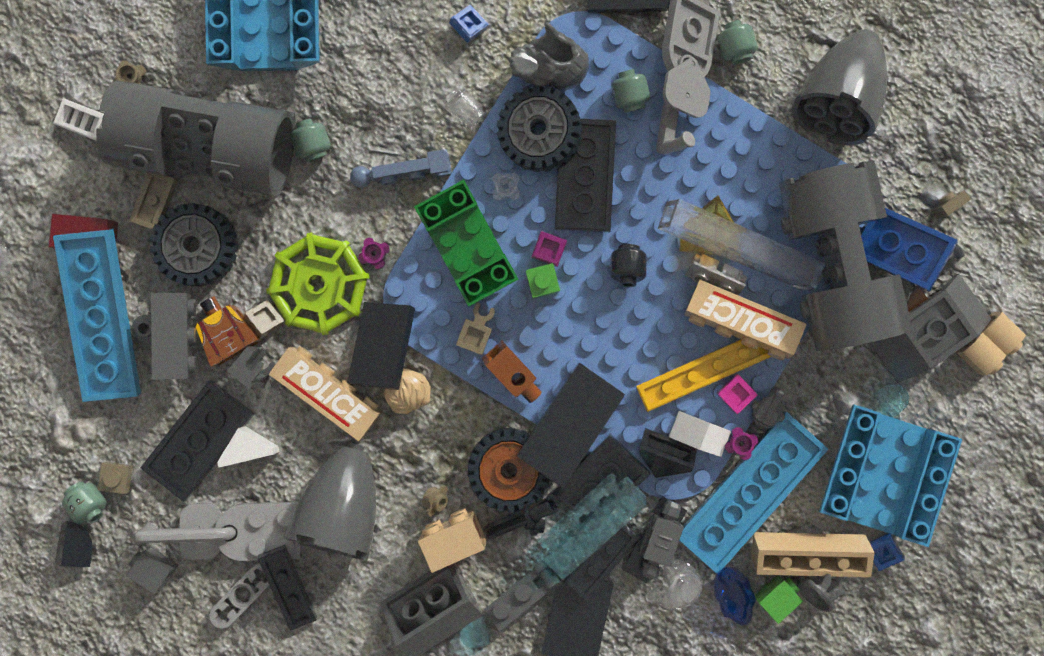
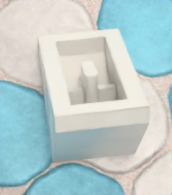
M678 411L668 437L722 457L731 431Z
M244 426L237 429L217 464L218 468L273 455L280 451L277 445Z

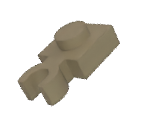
M477 302L473 309L474 322L468 319L465 320L456 345L483 355L492 329L485 325L487 321L494 317L495 309L491 308L487 316H481L479 314L481 303Z

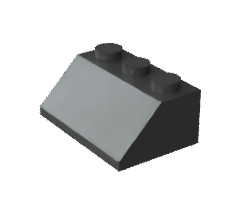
M151 293L152 380L192 379V373L197 371V358L192 356V345H196L197 333L196 328H192L191 316H196V300L191 299V294Z
M454 563L433 573L429 571L380 602L395 645L406 656L421 655L483 616L474 594Z

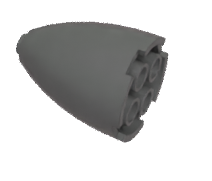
M870 29L858 30L833 46L811 70L792 106L794 119L805 131L810 132L813 128L829 136L827 142L839 145L862 144L866 142L867 137L875 133L882 114L887 87V63L879 36Z
M348 443L347 447H340L318 469L295 507L285 533V540L299 541L298 544L333 554L349 555L355 559L368 560L376 520V489L369 455L363 452V446Z

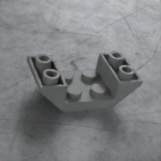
M959 273L934 289L936 294L909 312L913 332L869 343L897 383L933 368L977 338L990 322V316Z

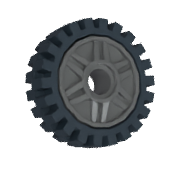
M533 85L531 89L529 87L523 88V92L514 93L512 95L514 98L511 101L507 100L505 102V109H501L499 113L500 120H497V136L500 140V145L514 163L526 170L548 172L553 168L558 169L562 166V163H567L571 159L570 156L576 153L577 145L581 142L582 125L579 113L573 102L558 89L555 90L550 86L540 87L537 85ZM537 124H546V129L542 134L534 135L533 130Z
M188 203V205H177V208L167 210V215H161L158 219L160 223L155 224L153 227L155 234L150 236V241L153 242V246H150V252L154 254L152 259L159 266V271L166 275L165 277L187 286H206L226 276V271H230L233 267L231 265L233 260L236 261L237 255L235 252L238 250V243H236L237 234L232 229L234 228L233 225L223 214L202 204ZM197 238L199 240V248L192 252L190 250V243L193 239Z

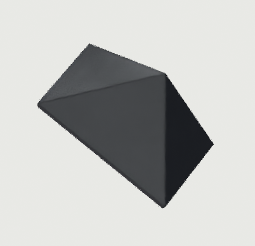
M645 428L639 453L654 477L659 478L692 472L697 448Z

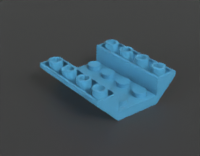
M205 0L207 65L238 71L300 70L320 62L319 0Z
M852 404L819 512L891 533L901 539L929 547L962 439Z

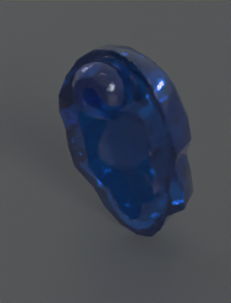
M722 568L714 578V596L719 602L724 617L732 619L741 626L747 625L751 621L753 606L756 601L750 582L736 568Z

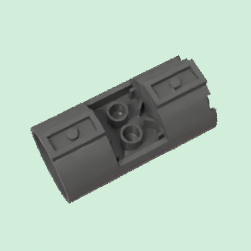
M126 81L113 82L105 92L99 111L105 112L102 118V129L96 128L98 152L105 164L163 176L171 174L173 170L204 175L213 178L214 183L218 186L270 196H278L282 192L289 175L294 146L290 134L296 129L295 112L234 101L221 103L186 96V92Z
M875 161L860 162L856 167L854 163L833 166L805 173V175L800 176L795 181L794 178H789L780 182L779 187L785 210L783 212L784 217L781 218L782 231L784 235L788 234L789 240L818 235L819 240H816V250L819 257L823 256L825 267L822 268V277L824 283L830 286V289L802 295L803 301L799 302L802 318H807L808 323H810L816 351L851 347L913 332L900 274L871 280L859 225L887 217Z

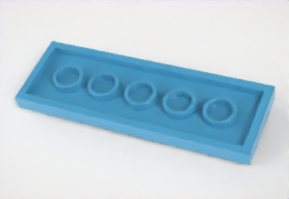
M114 229L54 235V246L82 402L139 396L141 389Z
M783 412L785 415L783 422H778L774 427L769 428L751 452V457L748 460H741L683 525L684 529L680 541L716 574L721 572L829 450L788 412Z

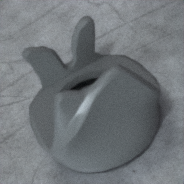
M828 573L825 576H801L796 584L800 589V594L810 604L825 612L835 609L836 606L833 601L846 593L841 588H835L837 580L832 579Z

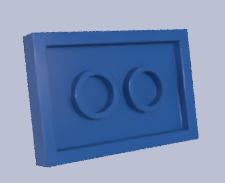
M885 208L887 217L867 223L861 234L867 263L889 274H900L902 280L930 292L956 247L958 240Z

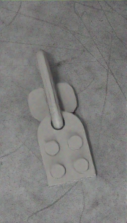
M670 0L662 45V57L668 72L665 75L663 86L664 103L656 150L660 154L680 151L695 145V138L688 131L683 132L681 137L675 138L679 111L693 118L703 117L708 111L710 88L705 80V76L708 74L712 63L720 11L699 0Z
M298 502L241 503L228 508L224 513L212 503L190 504L180 514V528L158 529L155 523L150 522L135 533L134 540L137 543L180 542L182 555L190 560H209L221 551L224 555L234 560L256 561L259 554L282 545L286 546L291 559H301V545L298 544L299 541L284 539L291 516Z

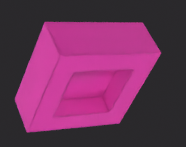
M736 374L716 393L735 414H739L758 396L739 374Z

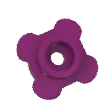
M366 238L363 242L362 253L358 256L360 263L372 264L376 269L383 268L385 265V255L390 251L389 245L387 243L380 244L375 242L373 238ZM372 251H376L377 254L375 256H372L371 253Z
M736 427L732 430V437L725 444V449L728 453L740 455L742 460H748L755 445L758 443V438L755 434L745 433L742 428ZM740 441L744 442L743 446L739 445Z

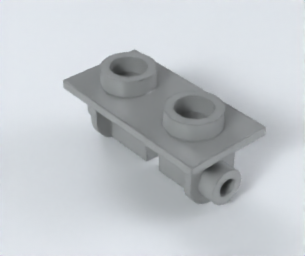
M695 253L691 261L692 265L685 276L692 278L696 283L702 280L736 295H739L745 288L746 284L744 283L747 276L743 274L742 270L724 264L722 270L719 271L717 267L720 261L703 253L701 255Z

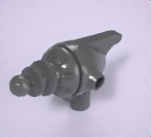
M772 387L769 395L760 401L754 400L751 405L753 409V422L749 431L750 434H755L757 438L761 437L768 428L774 427L778 422H783L785 418L782 412L781 399L784 392L780 388Z

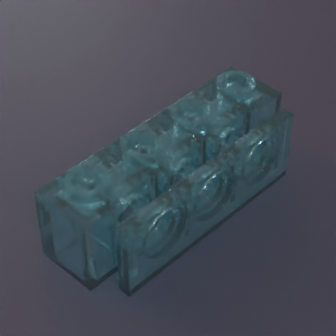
M611 473L543 535L541 546L544 549L546 548L543 560L562 580L646 507V496L627 476L616 485V476ZM605 495L607 498L600 504L599 500ZM583 514L587 515L581 522L578 521ZM564 532L566 535L559 540L558 537Z

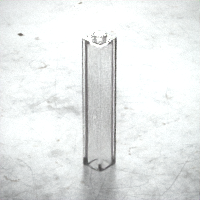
M681 199L666 202L658 226L659 230L800 290L816 289L821 281L825 262Z

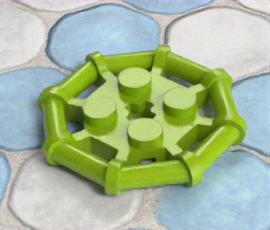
M313 232L306 234V237L283 251L276 252L269 288L266 289V293L274 301L285 320L286 326L319 332L324 336L329 335L331 330L354 316L361 314L360 307L367 279H370V277L351 249L350 242L347 240L344 242L314 235ZM316 247L336 252L332 258L317 255ZM308 248L309 256L305 257L306 259L297 263L290 260ZM342 256L354 275L345 276L338 264ZM285 265L291 268L288 284L281 286ZM317 276H321V281L325 285L323 288H319L318 292H315L314 286L310 285L311 280H316ZM355 281L351 301L348 303L343 299L347 282ZM289 291L290 295L293 296L297 304L293 311L283 297V292ZM341 304L346 308L330 319H326V311L334 308L336 305ZM303 309L318 312L319 321L300 317L299 314Z

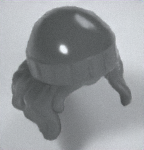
M548 22L544 23L546 30L544 36L539 39H533L530 44L517 47L511 52V57L508 61L512 69V75L520 77L526 83L540 87L550 85L562 90L573 89L583 82L589 69L588 53L576 44L573 39L557 31Z

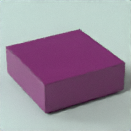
M541 231L531 258L547 264L553 263L555 267H558L567 240Z

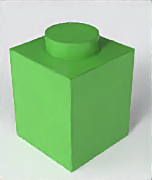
M553 263L525 271L532 299L560 292Z
M776 575L753 596L778 624L803 602L797 595L800 589L789 577L784 580L779 575Z

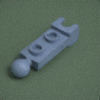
M447 149L427 152L428 158L374 166L372 170L364 166H358L351 171L350 181L355 187L364 188L374 180L381 182L382 185H391L398 183L400 178L409 177L410 181L421 180L425 178V174L431 173L433 178L448 176L452 173L449 153Z

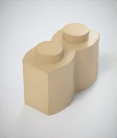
M1003 312L991 313L989 315L991 320L981 334L956 351L980 375L995 374L1002 368V361L1006 355L1016 353L1023 345L1022 341L1026 335Z

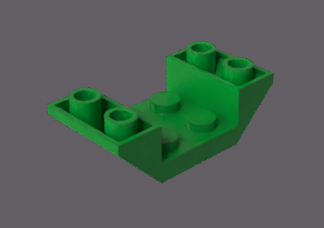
M464 179L414 206L468 307L519 280Z

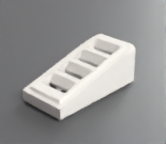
M63 98L53 124L97 141L96 128L102 129L104 114ZM74 108V114L72 116L70 124H68L67 122L69 120L72 109Z

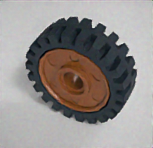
M516 428L498 429L484 436L474 447L468 462V479L473 492L486 506L501 512L522 510L526 503H536L547 488L549 479L516 457V454L530 435L528 432ZM505 463H513L517 467V472L515 475L508 477L502 473L501 467Z

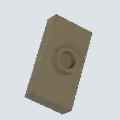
M147 173L129 221L153 230L154 225L160 223L158 219L161 215L166 214L178 180L169 176Z

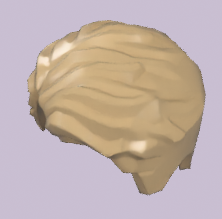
M403 368L399 390L384 389V398L395 413L408 414L412 410L429 404L431 387L423 374Z

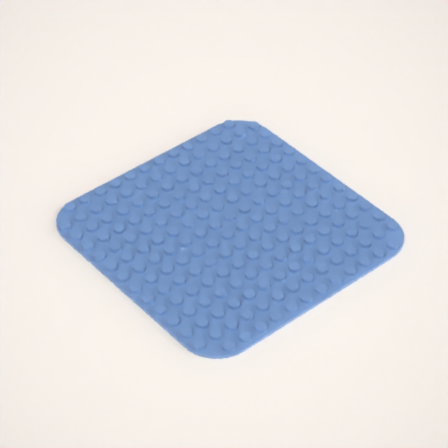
M588 11L567 13L549 23L557 31L573 39L576 44L588 53L589 69L585 79L579 86L570 90H558L573 102L580 119L616 120L611 232L555 230L558 169L553 168L548 172L526 170L514 163L502 149L497 136V120H500L499 113L501 109H505L506 106L504 104L507 100L511 101L514 98L512 96L514 93L523 92L522 89L526 87L533 88L532 84L526 83L520 77L512 75L441 190L443 191L463 179L465 180L482 215L519 279L478 302L481 303L479 308L481 316H487L491 308L495 309L494 317L487 321L485 325L491 328L492 332L483 355L456 345L465 320L468 319L474 322L473 309L475 304L468 307L452 274L422 222L387 278L383 303L415 307L408 346L536 425L578 363L583 364L625 394L586 453V456L611 433L650 471V475L638 486L639 489L658 498L663 496L670 500L684 499L707 489L720 475L732 453H728L724 449L722 457L697 449L692 472L655 478L639 453L645 428L669 436L677 413L680 411L731 432L736 427H740L743 429V432H746L753 421V409L751 408L753 401H760L769 395L771 388L774 387L790 361L787 358L778 360L770 357L649 412L646 411L635 386L740 340L732 335L731 338L723 337L715 333V328L706 324L704 327L692 324L688 321L689 317L684 315L698 284L692 278L685 276L692 265L691 261L695 253L699 255L703 253L720 261L717 267L719 271L722 270L724 264L742 270L743 274L747 276L744 283L746 286L738 296L806 323V328L800 340L801 343L810 328L807 318L803 319L800 312L799 302L803 301L802 295L830 289V286L824 283L822 277V268L825 267L823 256L819 257L816 250V240H819L818 235L789 240L788 234L784 235L782 231L781 218L784 217L783 212L785 210L779 183L789 178H794L795 181L800 176L805 175V173L847 163L705 77V80L710 88L707 113L703 117L693 118L679 111L675 138L681 137L683 132L688 131L694 136L695 145L691 148L687 147L668 154L658 153L656 144L664 103L663 86L665 75L668 72L663 61L662 50L602 14L588 13ZM545 27L539 32L535 39H539L540 37L545 35ZM634 69L635 74L645 75L650 92V100L645 103V108L624 113V109H619L615 105L611 84L619 79L618 73ZM537 124L533 130L534 135L542 134L546 129V124ZM867 223L859 225L861 234L864 231ZM543 231L567 240L558 267L554 266L560 292L532 299L525 271L548 265L531 258L540 232ZM619 245H638L640 250L644 251L647 255V275L643 281L637 282L635 287H622L619 285V282L613 280L610 276V256L614 250L618 249ZM501 340L537 378L533 383L542 393L532 403H529L521 394L515 398L485 366L481 359ZM515 373L512 376V380L518 379L520 373ZM736 374H739L758 394L739 414H735L716 394ZM730 433V436H729L727 442L730 441V439H731V437H732V433Z

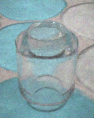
M464 88L459 91L454 89L445 99L447 102L445 109L464 127L468 126L471 130L487 114L483 110V106Z

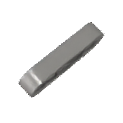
M259 562L211 609L209 617L215 627H229L269 587L266 578H263L256 586L252 583L259 575L257 569L262 571ZM239 587H246L250 591L251 597L249 601L243 602L237 598L236 591ZM232 603L235 607L228 613V618L220 619V610L223 611Z

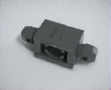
M667 500L661 510L662 516L655 513L651 514L639 549V553L644 559H647V561H643L641 569L642 575L646 578L654 580L658 576L661 569L659 564L671 566L684 529L683 525L675 521V518H679L681 510L679 503Z

